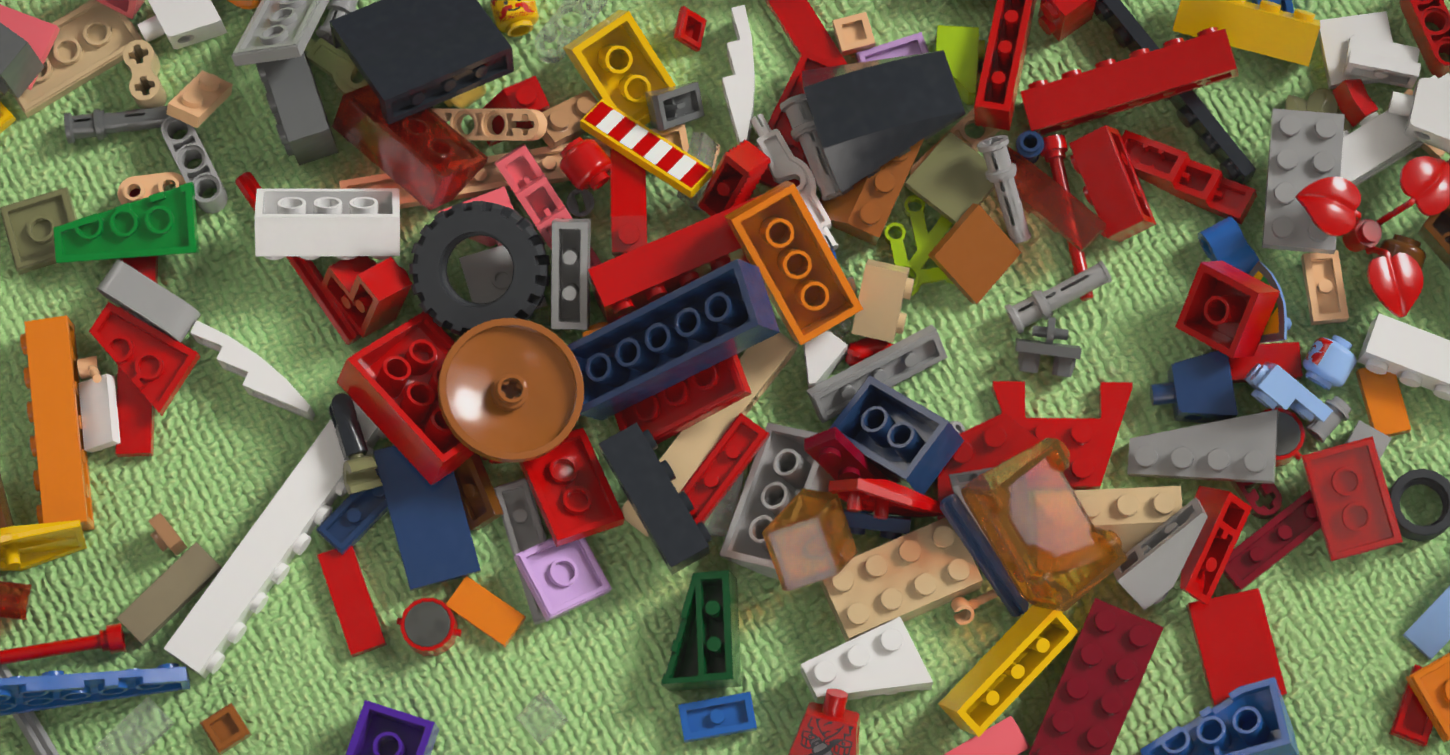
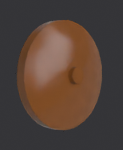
M494 319L468 330L449 350L438 378L439 407L450 431L465 447L474 453L498 462H526L537 459L554 450L567 438L580 416L584 400L582 372L570 348L551 330L524 319Z

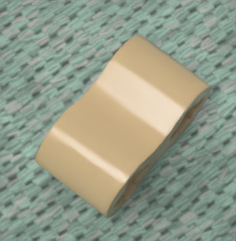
M144 40L129 42L124 48L123 59L132 74L129 83L132 97L140 109L164 106L167 94L158 79L160 61L153 47Z

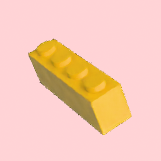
M1180 0L1172 31L1198 37L1197 33L1207 28L1217 27L1218 30L1226 29L1232 47L1309 67L1321 25L1320 20L1314 19V13L1295 9L1294 14L1280 10L1281 5L1266 0H1261L1260 5L1247 2L1246 0Z
M1037 600L938 705L961 730L980 737L1079 631L1057 606Z

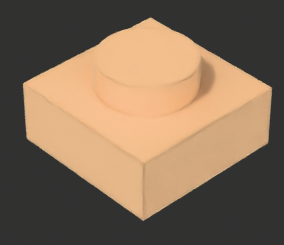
M866 12L833 20V28L842 56L875 47V39Z

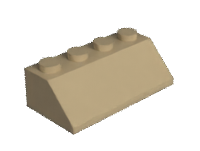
M1181 486L1035 492L1031 503L1037 556L1035 557L1036 573L1112 569L1111 565L1183 508Z

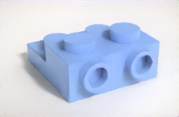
M1265 362L1261 366L1257 363L1244 378L1248 382L1247 384L1255 389L1251 395L1266 408L1269 407L1274 410L1275 407L1287 410L1289 407L1303 420L1307 419L1309 422L1313 419L1324 422L1333 412L1331 408L1278 364Z

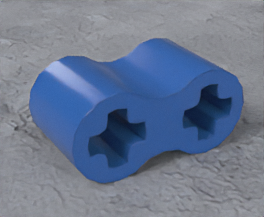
M1228 217L1198 233L1200 245L1211 261H1224L1247 274L1260 261L1244 238L1239 225L1232 217Z

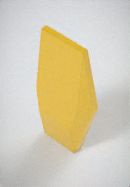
M80 520L0 528V571H23L86 549L87 545Z

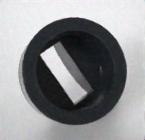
M586 189L573 190L566 200L570 213L579 217L588 215L593 210L595 203L593 195ZM580 193L586 210L579 212L578 203L574 196Z

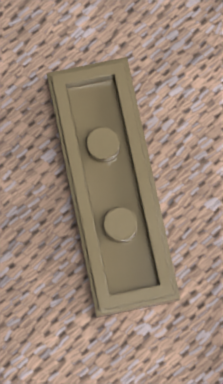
M195 542L117 619L141 644L145 645L220 572L222 567Z

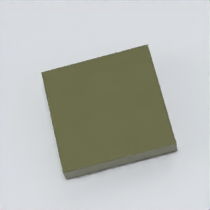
M950 131L905 181L907 189L954 225L973 203L981 205L995 189L994 183L989 182L986 178L985 172L988 169L984 157Z
M67 187L0 207L18 274L56 264L53 228L77 220L70 191Z

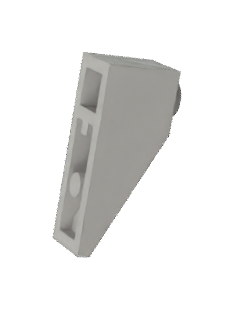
M1196 497L1111 565L1116 580L1144 610L1152 604L1161 602L1167 596L1168 591L1174 587L1208 517Z

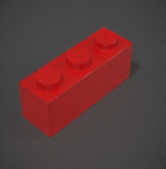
M1104 125L1069 143L1073 153L1070 156L1071 163L1076 172L1082 175L1086 185L1083 187V193L1089 204L1094 205L1098 215L1095 222L1103 237L1116 242H1122L1156 225L1119 130Z

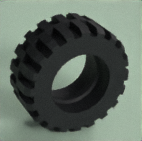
M485 201L459 203L435 215L434 220L429 225L426 224L421 230V237L418 243H414L411 252L414 253L413 263H409V274L413 275L414 282L411 287L414 295H417L421 302L419 306L424 313H428L433 318V322L438 326L445 327L451 333L462 336L473 327L494 319L517 318L528 320L533 315L537 306L541 305L545 297L543 296L545 288L549 285L550 276H548L549 255H546L545 243L541 235H538L535 231V226L528 219L518 214L519 212L509 207ZM474 236H487L497 240L507 249L513 262V277L508 289L496 300L482 304L469 302L460 297L453 290L447 275L448 260L454 248L463 240Z

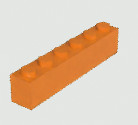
M67 315L25 321V333L21 334L20 342L23 354L28 356L29 366L24 368L23 373L27 389L31 388L32 401L27 402V414L30 423L34 422L35 435L30 436V447L33 457H37L38 470L33 471L35 489L37 492L40 491L41 504L36 507L38 523L80 520L83 531L93 530L95 527L87 451L84 450L78 385L80 383V375L77 366L78 355L75 325Z

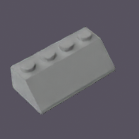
M767 423L765 431L770 436L755 456L719 556L764 576L799 584L832 494L828 491L829 481L834 479L804 450V439L818 433Z

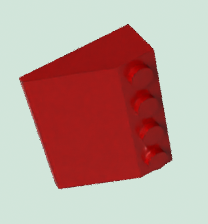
M423 311L347 358L337 383L420 474L433 485L461 466L474 452L465 447L453 435L439 407L437 391L439 373L449 350L455 342L440 326L433 322V318L428 313Z

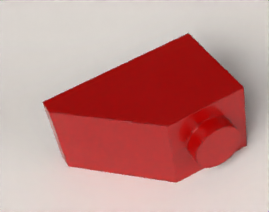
M535 75L504 88L482 109H535L543 112L550 109V105ZM497 115L492 121V129L494 133L499 135L504 130L505 122L502 116ZM516 121V128L530 129L534 127L531 124L532 121ZM486 141V142H487L488 146L490 147V146H493V145H495V144H497V143H500V142H502V141Z

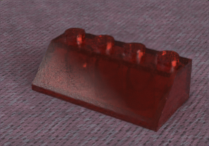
M369 85L343 94L332 125L348 142L354 145L371 162L376 164L429 211L454 200L488 160L486 155L430 108L388 125L382 116L380 101Z

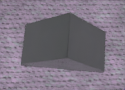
M698 82L645 92L651 125L658 131L705 116Z

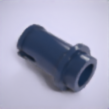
M1029 130L1018 136L1016 140L1018 161L1026 166L1033 165L1038 161L1039 155L1044 148V141L1039 133Z

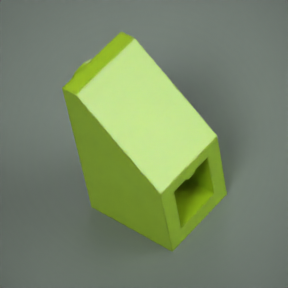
M937 25L935 51L944 50L960 98L967 105H974L981 72H977L978 61H984L985 40H979V27Z

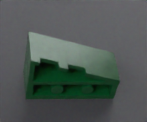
M729 570L693 573L680 616V626L676 640H673L671 657L666 674H663L661 685L668 691L741 687L737 578Z

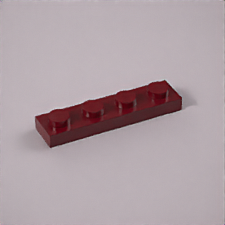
M1310 489L1233 549L1223 574L1238 592L1244 590L1321 529Z

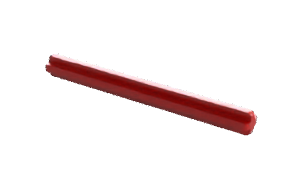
M245 172L236 178L235 183L255 211L257 189L262 188L251 172ZM286 256L345 344L350 345L359 340L361 335L321 286L323 276L312 260L302 259L300 256Z

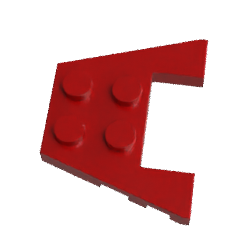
M1025 381L992 382V392L994 397H996L1001 414L1005 412L1063 457L1066 464L1028 481L1027 489H1100L1130 398L1133 382H1100V418H1026Z

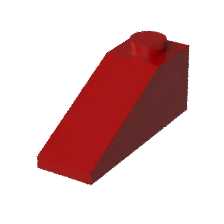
M610 149V159L612 161L610 168L612 255H622L647 244L646 170L614 149Z
M1199 486L1195 497L1200 501L1208 517L1181 570L1180 589L1202 604L1208 605L1252 507L1230 491Z

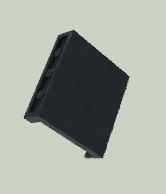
M380 0L329 21L334 47L336 49L339 47L344 48L379 99L382 116L388 125L514 72L512 47L477 0Z

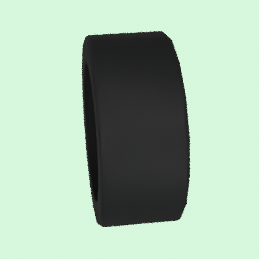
M1427 469L1408 471L1400 476L1388 491L1401 536L1419 542L1432 540L1444 533L1450 526V482L1438 472ZM1421 484L1437 492L1443 506L1437 521L1431 525L1420 526L1413 524L1405 518L1401 512L1400 499L1403 492L1409 487Z

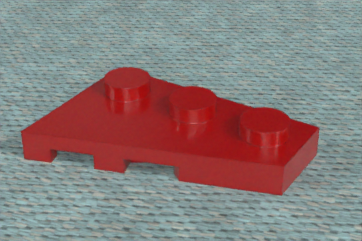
M110 302L106 304L89 330L91 335L161 416H163L200 358L199 353Z

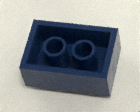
M870 375L830 427H836L888 479L923 495L964 442L948 420Z

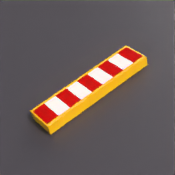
M601 99L580 120L581 129L689 198H692L713 175L711 167L604 99Z

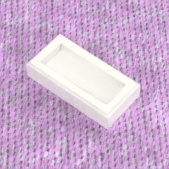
M110 374L101 375L102 379L99 383H95L93 379L78 383L84 450L91 453L121 444L115 376Z

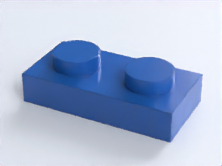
M751 692L678 705L685 743L757 730Z

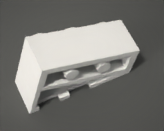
M901 617L893 619L801 664V674L815 702L820 704L824 703L826 690L830 688L843 690L848 693L847 700H854L875 695H892L898 692L931 690L933 681Z

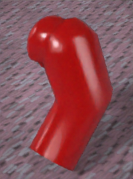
M865 337L848 345L845 362L849 366H853L863 361L864 358H868L893 344Z

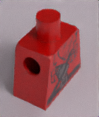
M830 688L826 690L824 704L809 702L788 755H859L860 714L845 709L848 693L840 689Z

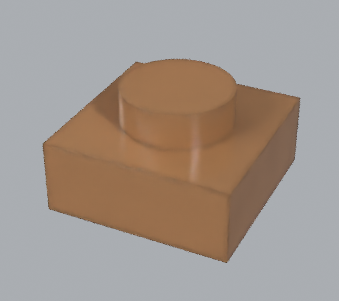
M158 513L149 520V523L155 529L150 536L162 551L169 548L177 556L188 548L161 513Z

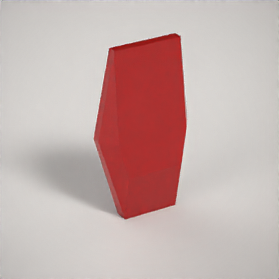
M856 478L829 481L828 491L847 502V511L874 512L873 518L883 520L888 519V514L913 518L944 516L940 510V502L886 479Z

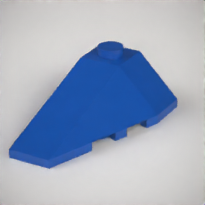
M1275 677L1236 688L1228 693L1229 698L1213 708H1210V706L1199 712V717L1183 727L1176 726L1140 749L1141 755H1299L1293 726Z

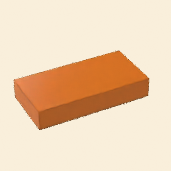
M1366 367L1357 369L1356 376L1370 426L1389 437L1409 433L1411 426L1397 376L1390 372L1376 374L1366 369Z
M468 576L464 578L446 603L452 612L503 647L508 645L526 619L525 615Z

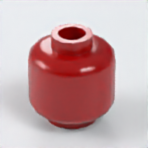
M579 137L570 142L561 151L560 156L562 159L559 167L578 190H585L591 187L595 191L610 179L607 173L612 166V161L594 139L583 140Z

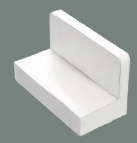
M1351 35L1343 75L1412 89L1420 73L1421 63H1418L1420 50L1413 46Z

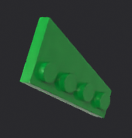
M189 182L179 187L54 227L56 263L199 253L194 182Z

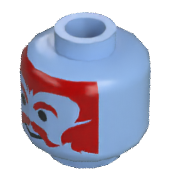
M1333 335L1332 339L1325 337L1317 338L1303 360V367L1307 371L1305 377L1326 390H1330L1332 386H1343L1357 363L1356 356L1350 351L1353 345L1337 335Z

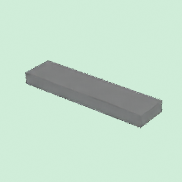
M930 325L809 388L807 393L819 420L824 423L841 414L869 375L887 386L893 387L948 357L937 329Z
M526 478L494 487L504 512L501 517L513 556L546 541L535 500ZM517 566L534 624L547 622ZM566 612V613H564V614H562V615H560V616H558V617H556V618H559V617H562V616H565V615H569L570 613H569V612Z

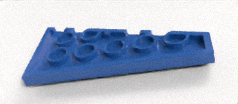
M167 663L152 669L133 668L121 671L64 674V671L57 670L42 673L41 676L0 678V716L190 689L189 674L186 666L179 667L177 663Z

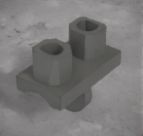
M1048 317L1047 327L1033 325L1032 336L1045 337V342L1016 338L1015 350L1018 351L1019 371L1038 373L1040 354L1054 356L1052 375L1063 377L1072 376L1076 359L1081 358L1082 348L1075 345L1053 343L1054 339L1067 340L1069 331L1067 329L1055 328L1056 318Z

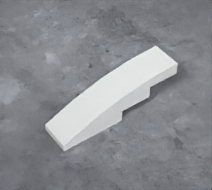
M745 5L731 8L732 23L737 40L727 43V56L733 75L722 78L723 93L738 145L743 140L749 141L752 128L750 120L753 118L755 94L752 36Z
M196 320L190 332L195 341L218 351L219 354L216 359L223 369L245 377L242 385L249 395L311 421L313 420L315 413L311 406L278 371L259 355L230 336Z

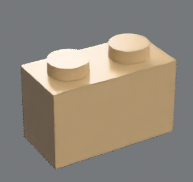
M870 259L867 260L858 298L863 310L855 314L851 334L892 343L896 333L903 334L907 313L901 312L903 299L910 300L914 285V279L908 278L910 268Z

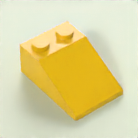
M627 10L616 11L563 47L578 73L599 101L604 99L643 125L650 122L645 92L676 86L633 16Z

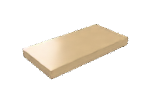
M89 0L51 23L57 25L60 31L43 64L45 67L39 73L32 89H26L19 98L15 97L27 118L123 61L125 46L131 41L143 40L130 19L96 0Z

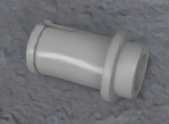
M1334 396L1332 400L1327 399L1325 401V404L1333 412L1324 422L1314 419L1306 426V430L1310 435L1322 443L1325 442L1326 438L1342 420L1347 421L1349 419L1348 413L1351 411V408L1337 396Z

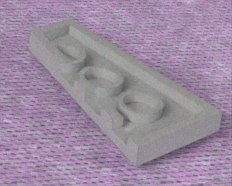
M1278 409L1130 438L1127 474L1133 477L1274 484Z

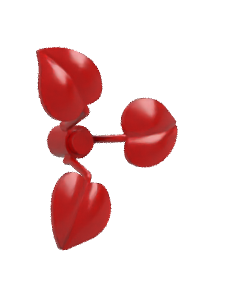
M1429 156L1413 158L1403 166L1400 172V186L1402 191L1411 198L1375 221L1372 219L1360 221L1362 214L1356 210L1361 203L1360 191L1351 181L1342 177H1327L1307 185L1295 196L1305 208L1313 223L1322 232L1336 237L1343 235V243L1348 250L1352 252L1365 250L1368 255L1374 253L1383 256L1374 258L1369 262L1367 277L1371 289L1379 301L1398 318L1405 317L1419 297L1424 283L1423 272L1418 262L1410 255L1398 253L1391 257L1388 250L1375 247V245L1381 240L1382 229L1380 226L1415 203L1419 211L1426 216L1439 214L1449 206L1450 165L1443 159Z

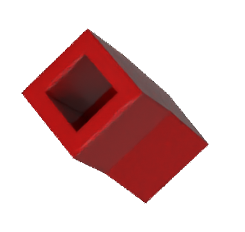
M1361 79L1344 80L1332 91L1340 111L1345 114L1344 116L1352 127H1355L1368 115L1378 110V107L1367 94Z

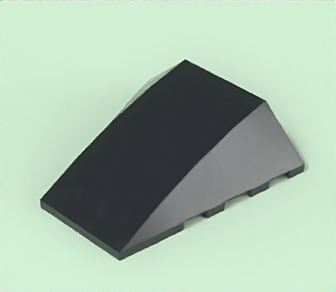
M944 50L802 71L803 89L819 139L843 195L852 190V185L866 176L870 178L881 171L880 167L896 156L900 158L911 151L910 147L923 138L925 140L929 139L966 114Z

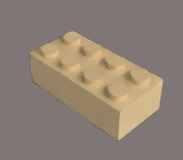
M945 517L820 571L818 581L844 639L848 642L898 617H901L902 621L905 622L947 604L956 597H963L981 589L983 579L973 557Z

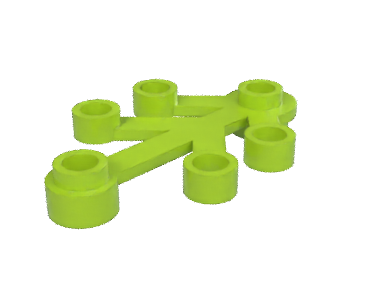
M916 195L907 197L904 203V212L910 217L917 249L909 262L903 243L906 236L904 226L897 222L890 223L885 228L884 234L885 241L891 246L894 265L910 268L908 277L914 279L911 296L919 292L922 284L944 280L954 284L939 267L922 269L928 259H931L928 254L947 234L953 224L941 215L928 234L924 217L925 202ZM912 202H917L921 205V209L911 211L908 205ZM891 230H898L902 235L898 239H892L888 233Z

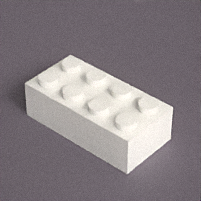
M399 188L257 189L254 216L256 257L264 256V258L269 260H279L285 256H300L302 259L315 260L321 256H336L338 259L350 260L357 256H372L375 259L385 260L392 256H400Z

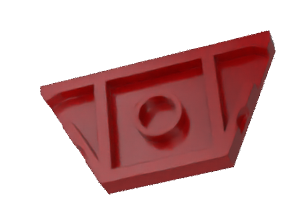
M1004 412L959 434L964 442L938 475V502L954 494L949 481V474L1021 463L1026 474V481L1028 482L1066 464L1063 457ZM937 516L938 520L945 518V516Z

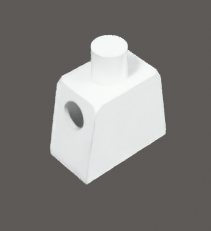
M148 0L155 15L137 24L147 42L166 34L173 49H180L227 33L211 0Z
M1420 78L1414 88L1413 95L1393 91L1388 112L1408 116L1405 135L1450 153V79Z

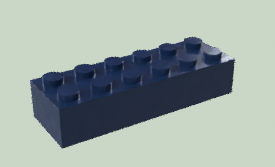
M736 259L567 345L579 364L584 382V400L580 415L600 421L605 420L780 333L759 267Z

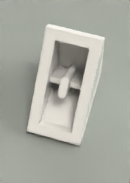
M829 330L803 344L808 389L825 381L847 354L848 345Z

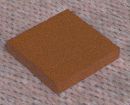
M973 203L928 256L971 303L978 304L1022 252L979 204Z

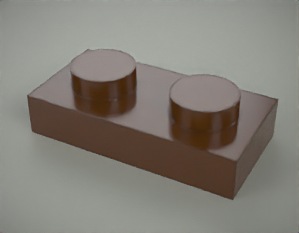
M474 453L454 470L470 531L480 530L504 514L480 455Z

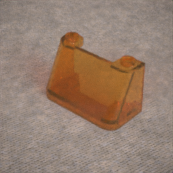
M1045 438L972 479L962 487L961 493L1021 596L1036 607L1065 612L1128 559L1121 548L1122 542L1115 532L1094 527L1063 472L1070 466V452L1066 445L1056 438Z

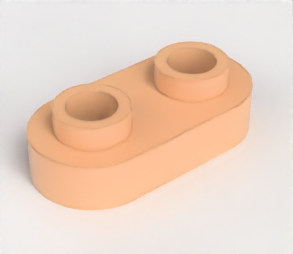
M176 172L132 176L120 184L117 195L121 205L162 191L164 192L165 187L169 184L179 187L186 184L183 176ZM135 188L141 189L138 196H129L131 190Z

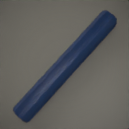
M951 494L940 501V510L1011 616L1018 617L1028 610V601L959 497Z

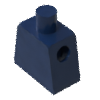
M1217 350L1171 364L1168 370V382L1150 384L1152 406L1172 404L1174 419L1179 422L1211 423L1236 418L1238 413L1229 357Z

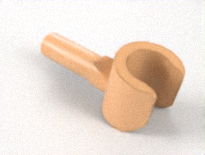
M97 355L77 359L78 371L82 380L92 378L95 383L101 381L102 377L101 371L98 368Z
M992 589L970 600L964 597L954 598L951 602V608L954 612H959L954 615L955 621L959 625L970 623L975 616L974 609L998 597L995 590Z

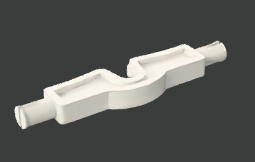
M763 114L757 115L758 120L754 116L750 123L759 135L757 146L760 151L770 158L771 163L768 164L774 181L776 183H782L791 179L800 181V185L796 187L830 250L831 248L833 251L836 250L839 245L829 231L831 220L816 195V181L811 169L801 159L794 157L778 129L771 130Z

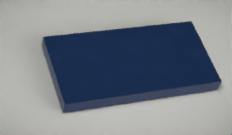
M395 445L373 451L410 591L480 573V565L454 471L431 485Z

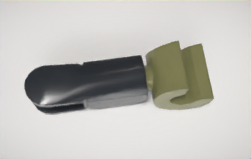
M339 393L332 399L329 414L336 429L335 432L344 460H347L343 464V480L348 494H353L383 486L381 479L376 473L375 468H377V464L371 454L364 456L367 454L368 448L360 423L357 420L353 400L348 394Z

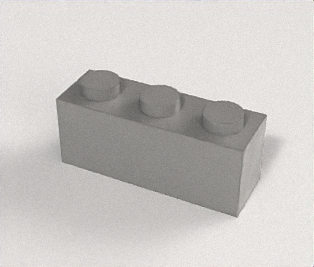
M555 218L552 221L551 329L587 330L590 325V279L587 269H590L591 219Z

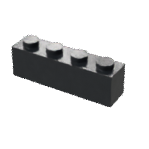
M636 422L599 443L602 456L670 573L673 575L710 554L708 542L712 541L711 535L702 521L697 524L695 523L690 514L694 507L685 491L683 490L678 493L671 482L676 479V476L666 460L660 462L654 453L658 446L650 431L646 429L642 432Z

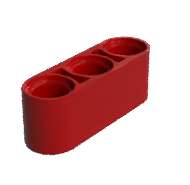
M1400 0L1401 10L1428 70L1438 78L1447 73L1450 74V62H1445L1439 56V53L1450 55V14L1444 0ZM1425 23H1434L1439 28V31L1429 30Z

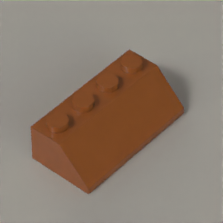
M924 138L911 146V151L898 158L896 156L881 166V171L870 178L866 176L852 185L853 189L846 194H841L836 198L826 201L822 199L821 195L819 201L831 220V226L876 246Z

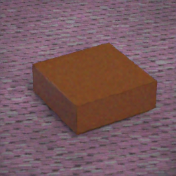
M232 703L200 722L220 755L252 735Z

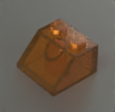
M803 488L762 532L784 591H791L838 575L858 553L838 494Z

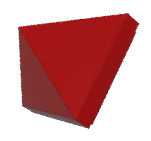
M681 6L673 30L674 39L695 52H700L707 20L687 7Z

